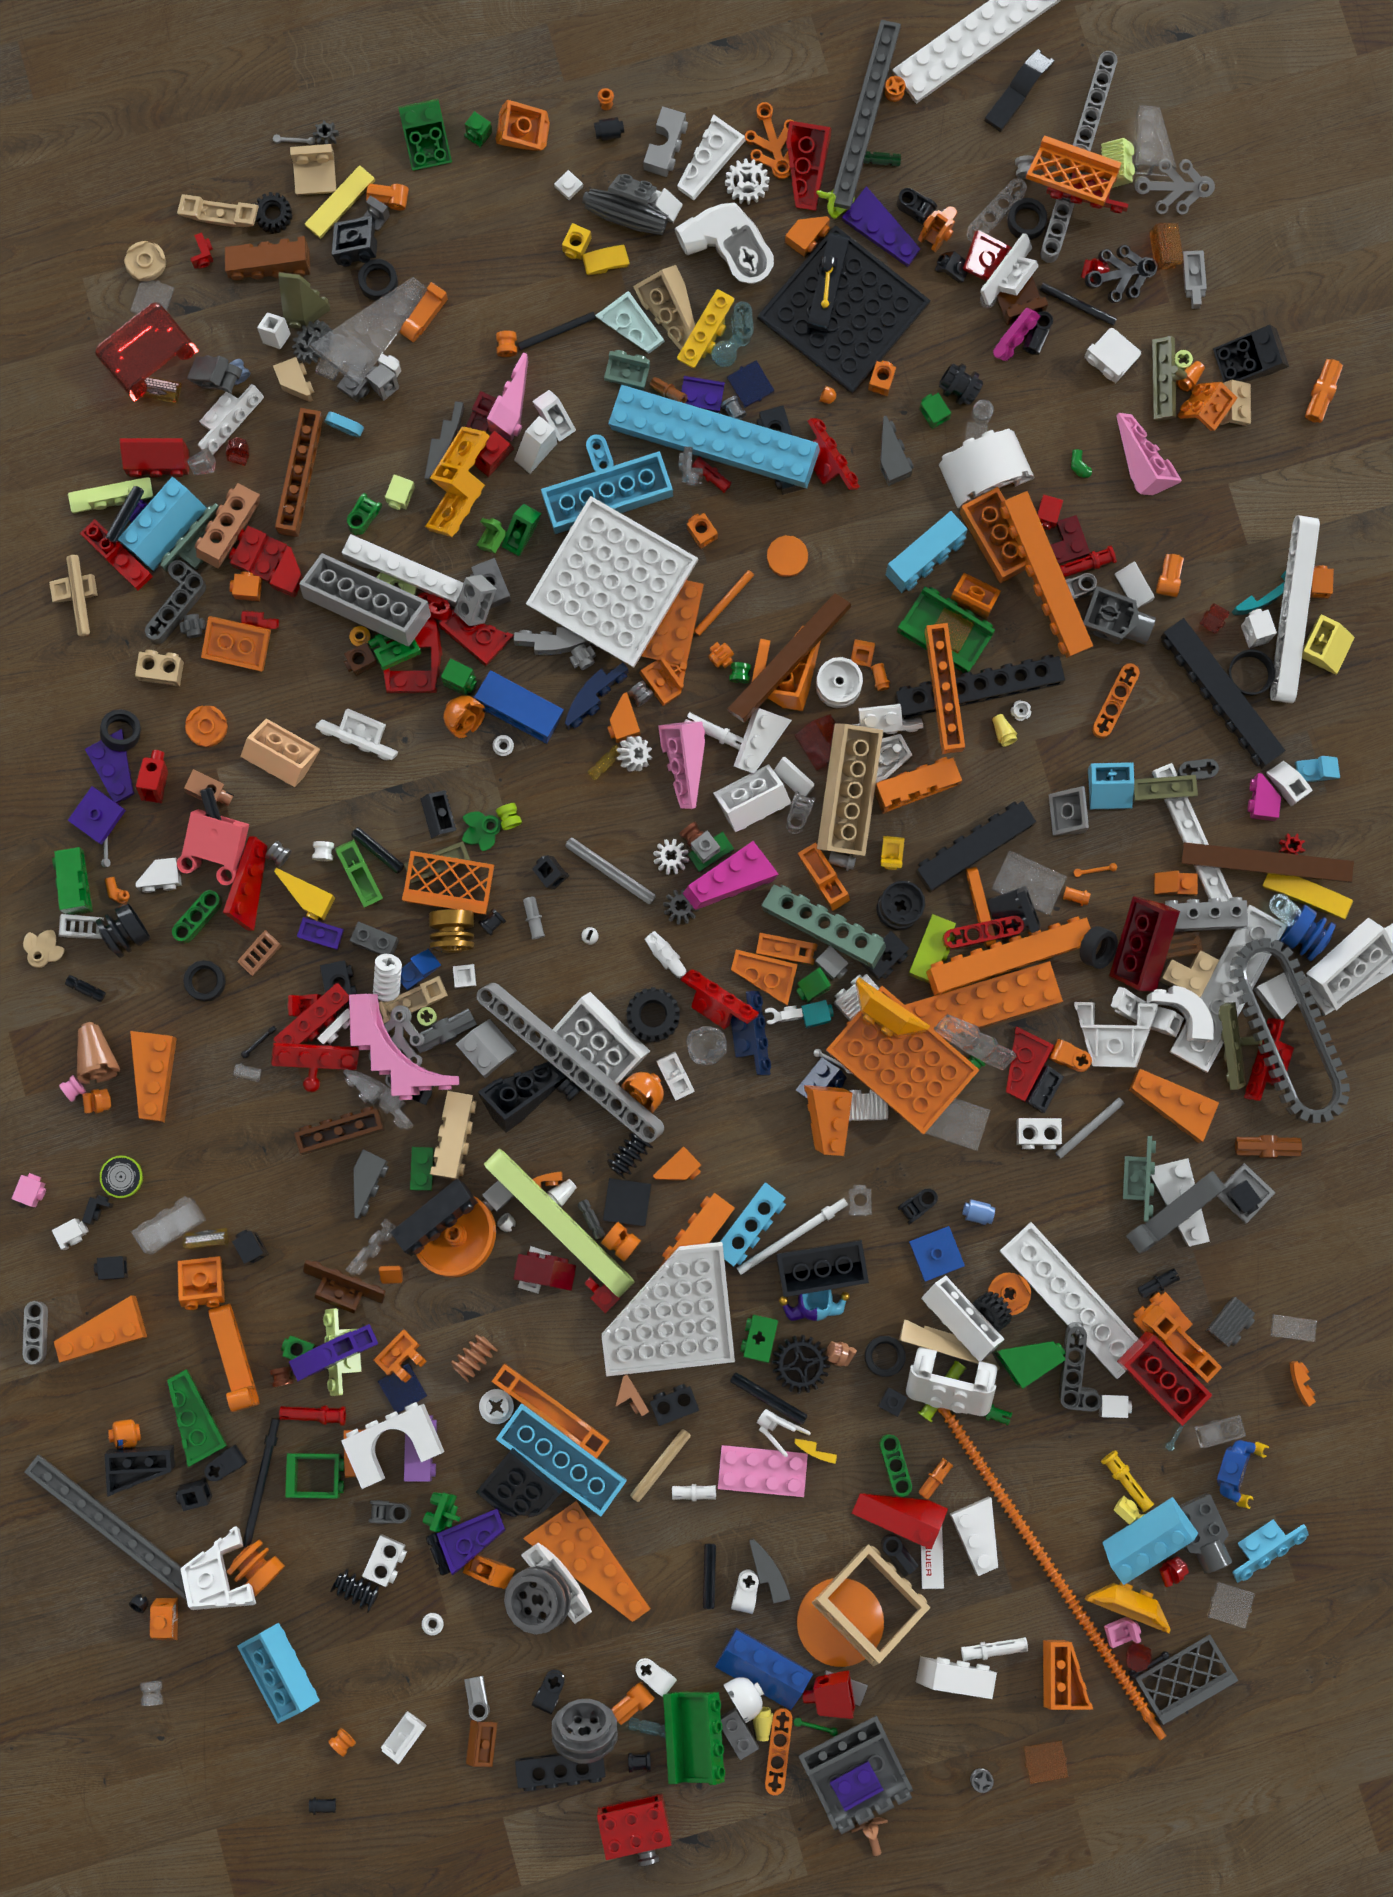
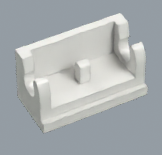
M407 1711L382 1745V1752L399 1764L427 1725Z

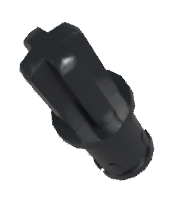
M1172 1268L1160 1276H1153L1154 1279L1137 1288L1139 1295L1142 1298H1146L1159 1290L1164 1291L1165 1287L1180 1280V1277L1176 1276L1178 1274L1177 1271Z

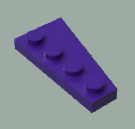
M867 186L854 201L851 210H848L842 217L843 222L907 267L920 252L919 246Z

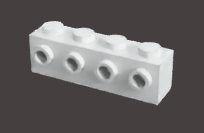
M947 1276L937 1281L921 1298L978 1361L984 1360L1005 1340Z

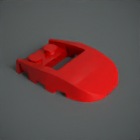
M430 617L415 637L419 648H431V671H390V668L383 671L387 693H437L436 682L437 677L440 675L442 647L439 625L435 618ZM392 639L390 641H387L386 644H389L395 640Z

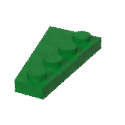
M188 1369L168 1379L167 1382L182 1437L181 1441L187 1458V1466L190 1467L223 1449L227 1444Z

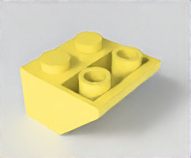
M1321 614L1315 621L1303 646L1302 659L1337 675L1355 637L1340 623Z

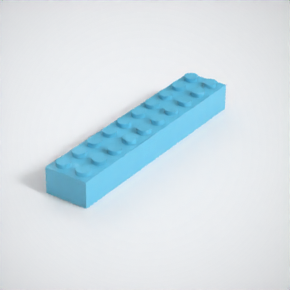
M625 385L620 387L608 423L614 431L803 488L808 487L820 451L819 445L816 442Z

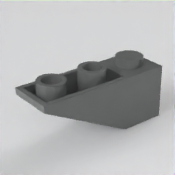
M884 416L882 422L880 470L887 485L890 486L911 477L914 467L909 457L906 458L903 452L905 447L902 440L897 439L895 435L896 427L893 421H889L887 416Z
M364 1149L354 1167V1214L357 1219H360L361 1216H366L370 1208L368 1202L371 1196L375 1197L380 1186L377 1183L380 1177L384 1178L389 1169V1166H387L388 1161Z

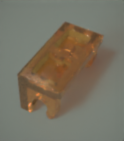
M1157 223L1150 230L1153 258L1157 262V270L1174 269L1177 264L1184 262L1178 223Z

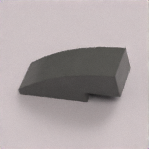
M749 1539L759 1583H769L773 1603L790 1600L785 1581L773 1559L757 1541Z

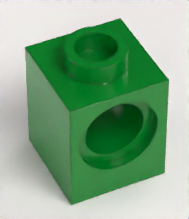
M939 393L935 395L929 394L921 400L922 403L919 410L932 430L950 420L951 411Z
M290 1336L289 1339L285 1338L282 1344L281 1351H284L282 1356L289 1359L298 1357L292 1352V1347L296 1343L301 1344L303 1347L301 1355L316 1348L317 1344Z

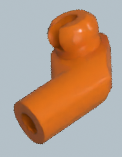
M115 877L104 879L107 894L111 900L120 904L128 901L130 897L128 891L117 888Z

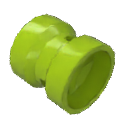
M509 803L496 809L497 816L501 818L503 830H509L522 824L520 816L516 813L517 807L515 803Z

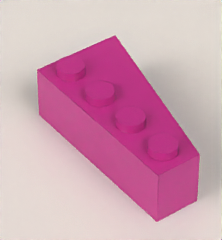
M752 841L688 885L683 895L692 907L697 910L719 902L722 899L736 896L738 893L771 883L779 874L755 842Z

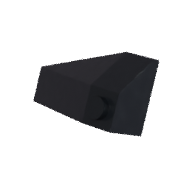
M546 1062L534 1066L532 1070L514 1073L512 1077L503 1080L502 1078L496 1079L481 1089L478 1095L492 1119L507 1133L534 1111L568 1077L553 1064Z

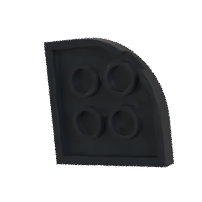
M512 1448L478 1488L476 1493L495 1509L512 1517L520 1515L530 1518L543 1513L560 1495L563 1489Z

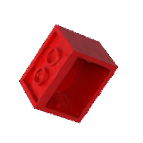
M662 1793L598 1808L597 1820L606 1860L671 1846L672 1836Z

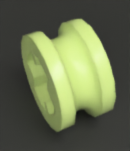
M1180 350L1176 353V366L1185 370L1192 364L1193 357L1189 351ZM1186 357V358H1187V361H1186L1187 364H1185L1184 362H1183L1182 364H1180V363H1179L1180 358Z
M424 1007L417 1013V1019L421 1025L430 1027L436 1022L437 1015L432 1008ZM426 1011L433 1015V1018L429 1019L430 1022L427 1023L424 1019H421V1015H425L424 1012Z

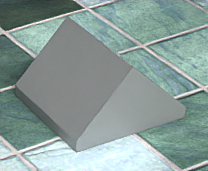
M1084 786L1049 794L1052 832L1054 836L1081 834L1089 829Z

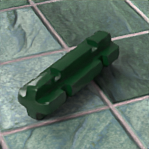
M867 151L864 164L872 162V164L889 166V164H892V166H900L901 155L895 153L890 155V153L873 152L871 154L870 151Z

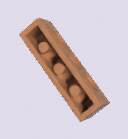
M237 483L234 489L231 488L226 496L227 501L224 505L221 504L218 507L216 518L208 523L205 529L206 534L203 538L200 537L195 544L196 557L218 569L238 539L240 531L245 528L260 504V494ZM233 507H240L241 509H240V510H233L232 508H233ZM223 523H229V524H231V525L228 526V527H225V526H223L222 524H223ZM213 539H218V540H220V542H219V543H213L212 540H213Z

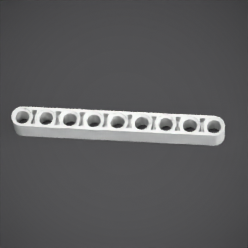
M1297 515L1293 521L1274 659L1275 677L1270 688V699L1272 701L1294 703L1297 696L1320 527L1318 518Z

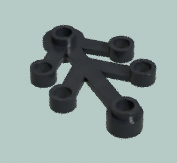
M1122 245L1117 248L1116 254L1119 258H1128L1136 265L1130 267L1115 257L1109 249H1104L1098 254L1099 260L1103 263H1110L1118 270L1102 274L1099 271L1089 272L1085 276V284L1087 287L1094 289L1101 286L1102 282L1120 278L1115 289L1108 294L1109 302L1117 303L1122 299V293L1131 276L1138 274L1134 285L1126 289V296L1129 299H1134L1140 295V289L1145 279L1155 275L1158 268L1157 262L1151 257L1141 258L1132 252L1129 246ZM1122 248L1126 251L1125 255L1121 252ZM1104 252H1105V253L1107 254V256H1108L1107 259H1105V258L1103 257V253H1104ZM1090 277L1094 279V284L1091 283ZM1131 289L1135 291L1134 296L1131 294ZM1113 293L1117 295L1116 300L1113 298Z

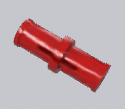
M698 457L693 463L692 468L702 474L708 483L712 482L723 493L731 486V481L727 480L718 472L716 467H711L701 457Z

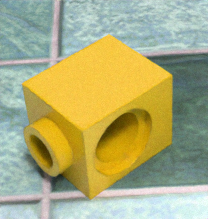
M572 223L562 243L564 254L571 259L578 258L582 260V255L592 239L591 231ZM575 240L581 242L579 246L571 245Z

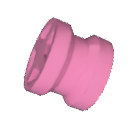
M74 1075L69 1078V1081L66 1083L62 1082L59 1085L71 1102L76 1099L77 1095L86 1092L83 1085Z

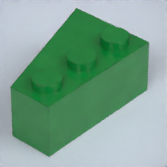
M77 847L54 851L55 857L52 858L54 870H56L57 878L55 882L58 890L59 910L67 915L93 912L84 850Z

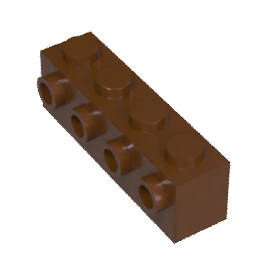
M373 1106L361 1109L359 1114L347 1113L341 1115L339 1120L332 1121V1119H327L319 1122L320 1125L316 1127L308 1125L299 1128V1132L294 1133L300 1154L306 1155L385 1131L379 1109H373Z

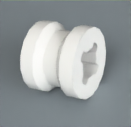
M325 841L313 842L315 853L312 855V860L333 861L331 853L334 843Z

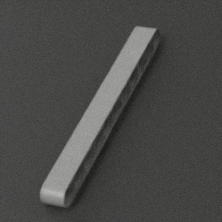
M1105 51L1099 57L1073 146L1087 151H1091L1116 68L1117 56L1112 51ZM1103 62H1109L1111 66H1106ZM1097 80H1103L1106 84L1101 85ZM1091 99H1098L1100 103H1094ZM1086 117H1091L1095 121L1089 122L1086 120ZM1080 136H1087L1089 140H1082ZM1068 198L1056 199L1040 252L1041 259L1047 263L1057 260L1075 204L1070 202ZM1063 210L1067 215L1061 216L1057 211ZM1052 229H1058L1061 234H1054ZM1046 248H1053L1055 253H1048Z
M489 983L478 990L477 1000L482 1006L645 1142H653L663 1134L664 1125L660 1119L500 985ZM487 990L492 994V998L488 996ZM503 1004L508 1007V1011L504 1009ZM519 1017L523 1019L524 1025L521 1024ZM535 1031L540 1034L541 1039L536 1036ZM551 1045L556 1047L557 1052L552 1049ZM568 1058L573 1062V1066L568 1063ZM584 1072L589 1075V1079L584 1076ZM600 1086L605 1088L606 1093L601 1091ZM616 1099L621 1102L622 1106L617 1104ZM632 1113L638 1116V1120L633 1117ZM649 1127L653 1128L655 1134L649 1131Z

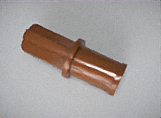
M652 378L650 382L652 389L661 393L665 398L686 403L688 399L687 394L677 390L672 383L667 384L659 378Z

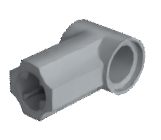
M478 1676L464 1679L469 1704V1715L475 1721H482L490 1713L484 1677ZM477 1704L485 1708V1714L482 1717L474 1714V1707Z

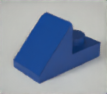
M427 949L410 958L411 961L401 968L400 982L409 991L442 965L432 952Z

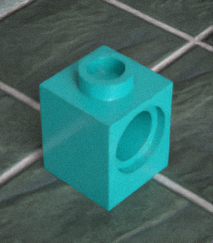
M826 1000L801 1006L806 1029L830 1023L831 1017L834 1016L832 1005H827Z

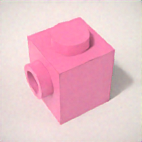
M29 1173L28 1177L21 1175L12 1199L36 1208L38 1201H41L45 1195V1183L40 1182L41 1177Z

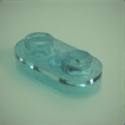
M1284 894L1274 895L1269 902L1270 910L1290 928L1295 924L1294 918L1296 916L1299 918L1303 911Z

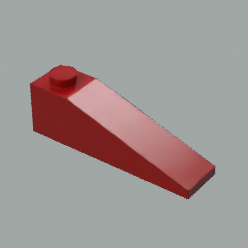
M789 121L786 144L795 206L797 208L814 211L817 209L819 195L816 191L821 189L832 131L830 127Z

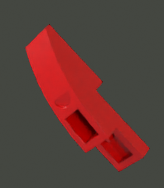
M94 519L80 534L126 581L139 591L153 576L118 541L116 543L108 541L106 539L108 531Z

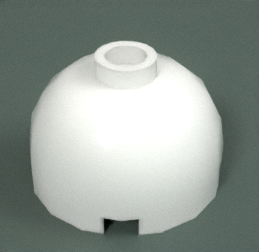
M738 1677L724 1684L726 1691L745 1723L751 1721L760 1713L763 1706L761 1695L764 1693L758 1682L753 1684L748 1678Z

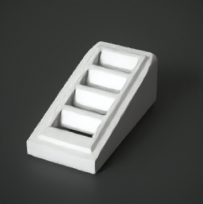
M61 914L58 937L102 939L98 926H96V934L92 933V924L99 918L104 921V918ZM67 921H71L70 931H66ZM75 921H79V932H74ZM84 922H88L87 933H83Z

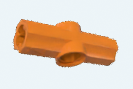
M1326 359L1320 377L1315 382L1311 392L1312 398L1305 417L1311 422L1321 423L1323 421L1327 407L1334 397L1337 389L1336 383L1343 367L1337 360Z

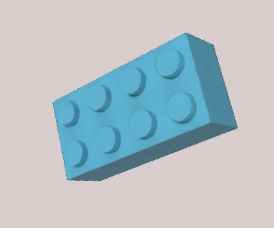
M950 511L888 564L885 575L901 593L906 589L910 591L917 585V580L921 576L925 578L933 571L932 568L935 564H942L949 557L948 554L952 550L957 551L964 545L963 541L966 539L968 529Z

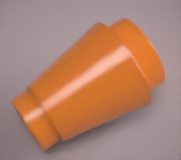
M1195 361L1185 369L1187 377L1182 380H1176L1178 387L1183 391L1194 389L1205 370L1204 365L1199 361Z

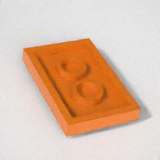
M209 616L201 658L264 671L271 630Z

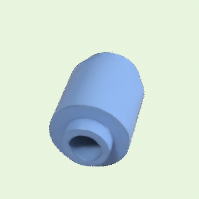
M970 1199L969 1203L965 1202L962 1215H966L965 1220L983 1225H986V1223L992 1224L995 1207H991V1204Z

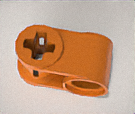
M1057 1039L1049 1057L1053 1062L1069 1067L1077 1072L1086 1071L1092 1063V1058L1088 1052L1061 1039ZM1084 1057V1062L1087 1063V1065L1083 1064L1082 1066H1079V1061L1076 1059Z

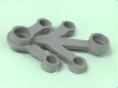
M1162 159L1159 162V168L1162 172L1167 173L1174 182L1150 181L1145 176H1140L1134 181V188L1139 194H1146L1149 190L1172 191L1163 200L1156 203L1155 208L1160 214L1166 213L1169 208L1168 206L1183 192L1193 191L1184 201L1181 200L1176 204L1177 212L1179 214H1186L1189 206L1199 197L1210 196L1215 189L1214 181L1208 176L1201 177L1188 159H1183L1179 164V168L1182 172L1188 173L1194 182H1185L1172 167L1168 159ZM1165 162L1169 163L1167 169L1162 168V164ZM1184 163H1189L1188 169L1182 168ZM1146 183L1147 187L1140 189V184ZM1203 184H1208L1206 190H1201ZM1160 204L1166 205L1164 210L1158 209ZM1181 204L1186 205V208L1183 211L1179 210V206Z
M396 1006L391 1012V1019L384 1026L387 1032L395 1027V1033L391 1040L401 1052L403 1050L408 1059L412 1061L416 1057V1065L420 1066L422 1058L414 1052L404 1038V1029L410 1035V1043L413 1046H421L424 1043V1036L418 1033L410 1022L412 1017L410 1010L406 1006ZM400 1012L402 1013L401 1020L398 1019V1014ZM416 1036L419 1037V1042H418V1043L415 1042V1037H416ZM386 1075V1084L391 1088V1075Z

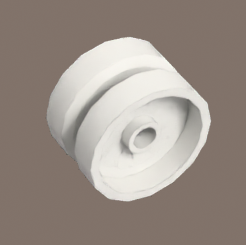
M844 657L832 658L826 661L819 669L816 679V692L820 700L833 708H845L853 704L859 697L862 688V672L857 664ZM836 681H838V683L842 681L843 684L839 685L836 683Z

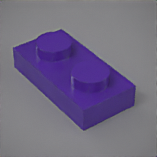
M303 917L297 938L338 950L344 929Z

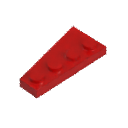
M255 836L248 837L223 910L225 915L247 931H254L265 856L267 853V845Z

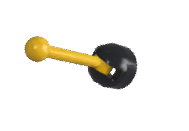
M834 257L821 258V269L826 272L824 299L821 302L823 308L829 306L830 273L836 270L838 261Z

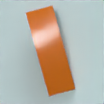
M816 842L798 852L803 865L832 911L850 901L848 892L822 851L817 849Z

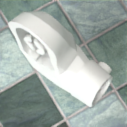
M736 203L720 204L706 209L696 217H691L675 228L678 241L686 255L705 250L707 246L716 247L719 255L727 262L732 274L742 283L755 284L761 282L769 275L774 266V256L758 228Z

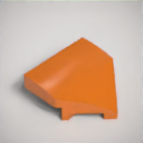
M661 658V660H656L640 670L639 674L661 705L665 706L680 696L684 686L683 682L687 664L681 662L680 665L669 663L665 658Z

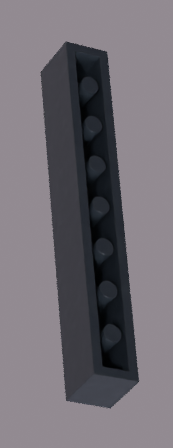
M1182 618L1163 632L1161 635L1163 646L1167 650L1172 651L1175 655L1174 660L1180 667L1183 666L1188 672L1186 674L1189 680L1198 685L1200 694L1205 700L1208 699L1211 702L1215 714L1224 719L1228 731L1234 732L1238 737L1239 745L1244 750L1247 749L1251 754L1250 759L1252 762L1263 769L1282 755L1286 750L1187 621Z

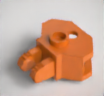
M948 206L943 212L935 210L932 215H929L923 224L924 227L918 241L923 243L927 240L933 244L931 250L936 253L943 242H947L954 232L951 229L955 223L953 219L957 215L955 207Z

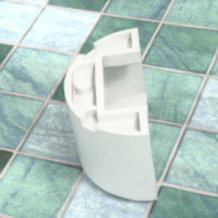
M1010 429L995 433L993 430L983 433L982 437L976 440L974 438L967 439L963 442L962 447L942 456L943 460L939 463L941 472L958 509H961V506L996 487L1000 488L1010 483L1018 486L1034 479L1015 432Z

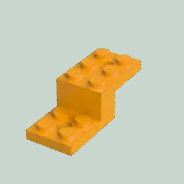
M462 426L431 475L430 479L446 491V494L425 526L429 531L453 537L458 532L463 519L469 514L473 503L481 495L485 485L468 470L474 465L476 457L486 446V441L490 437L485 431Z

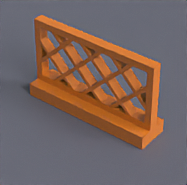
M1044 135L1041 146L1028 170L1026 179L1104 206L1112 186L1118 178L1121 162ZM1041 157L1050 159L1051 161L1043 162ZM1060 164H1064L1070 167L1063 169ZM1055 165L1058 171L1050 173L1047 167ZM1042 169L1044 175L1040 176L1033 172ZM1080 170L1089 174L1082 176ZM1074 172L1077 178L1069 180L1066 174ZM1061 176L1064 181L1059 183L1053 178ZM1099 177L1109 181L1102 183ZM1094 179L1097 185L1089 187L1086 181ZM1081 183L1083 188L1076 189L1073 185ZM1100 190L1103 196H1096L1092 192Z
M411 851L402 901L451 910H469L475 914L487 915L494 865ZM414 856L423 857L428 865L417 871L413 866ZM427 858L435 860L430 863ZM439 860L445 861L449 867L440 875L432 866ZM448 862H453L455 864L453 866H450ZM459 864H465L470 872L459 878L453 868ZM469 865L477 867L472 870ZM430 867L437 877L426 884L420 873ZM480 867L489 868L488 877L480 882L474 872ZM412 868L416 872L413 876H411ZM451 870L457 881L447 887L440 877ZM472 874L479 884L468 891L462 880ZM418 875L424 886L419 890L409 889L410 880ZM439 879L446 889L436 894L428 886ZM487 881V886L485 889L482 884H484ZM460 882L466 893L460 897H454L449 889ZM481 886L485 892L484 901L475 900L470 893ZM427 888L429 892H424L422 890ZM446 891H448V893H449L451 896L442 895V894H444ZM469 895L471 899H466L464 897Z

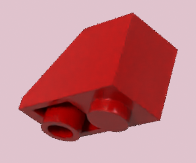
M287 546L285 551H281L278 557L279 564L276 570H272L269 581L273 589L295 598L300 589L299 583L302 581L303 576L291 547Z

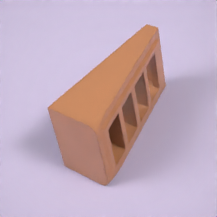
M265 930L237 962L253 976L282 945ZM265 940L272 945L270 949L263 943ZM259 946L267 952L265 955L257 949ZM253 952L261 958L259 962L251 955ZM247 958L255 964L254 968L245 961Z

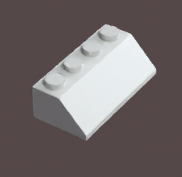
M1367 918L1306 974L1313 987L1337 1011L1393 960V944L1385 928Z

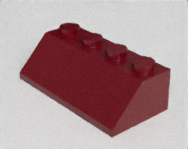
M1133 896L1109 976L1139 991L1156 990L1180 911L1159 902Z

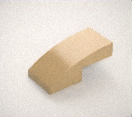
M92 574L82 576L85 598L98 596L95 576ZM69 577L49 582L52 602L72 601Z

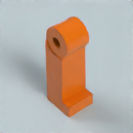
M431 282L416 308L402 325L400 334L415 342L448 300L447 293Z

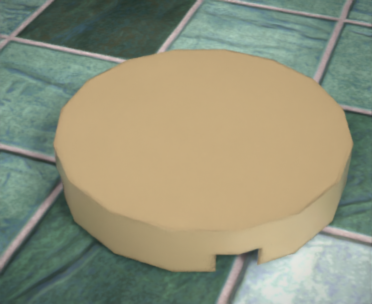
M148 241L133 244L127 250L124 259L127 272L132 278L139 281H151L158 278L166 267V258L163 250L158 244L148 243Z

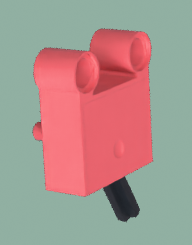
M205 788L200 793L206 811L197 809L191 812L182 855L177 860V867L180 872L188 874L201 866L202 859L222 864L224 866L217 871L216 878L220 884L230 885L234 881L243 855L249 824L220 816L213 789ZM187 858L192 861V867L187 865ZM226 870L231 872V879L226 876Z

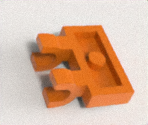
M404 1329L374 1359L376 1364L388 1376L394 1372L405 1383L412 1376L400 1365L408 1357L420 1367L427 1362L416 1351L420 1346L419 1343Z

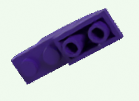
M370 1324L353 1332L350 1331L292 1359L289 1361V1364L298 1382L330 1368L338 1362L377 1346L378 1341Z

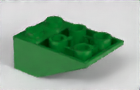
M439 99L398 107L412 171L451 163L452 159Z

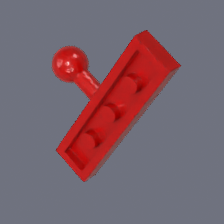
M273 1043L271 1064L272 1066L309 1068V1074L303 1081V1087L307 1092L313 1093L320 1087V1081L317 1078L318 1068L357 1070L359 1049L358 1047Z

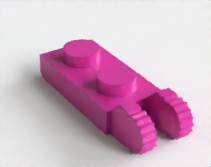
M1028 307L1025 308L1000 339L996 348H994V357L1002 361H1008L1013 356L1015 347L1023 342L1024 336L1036 326L1037 320L1041 316L1036 311Z

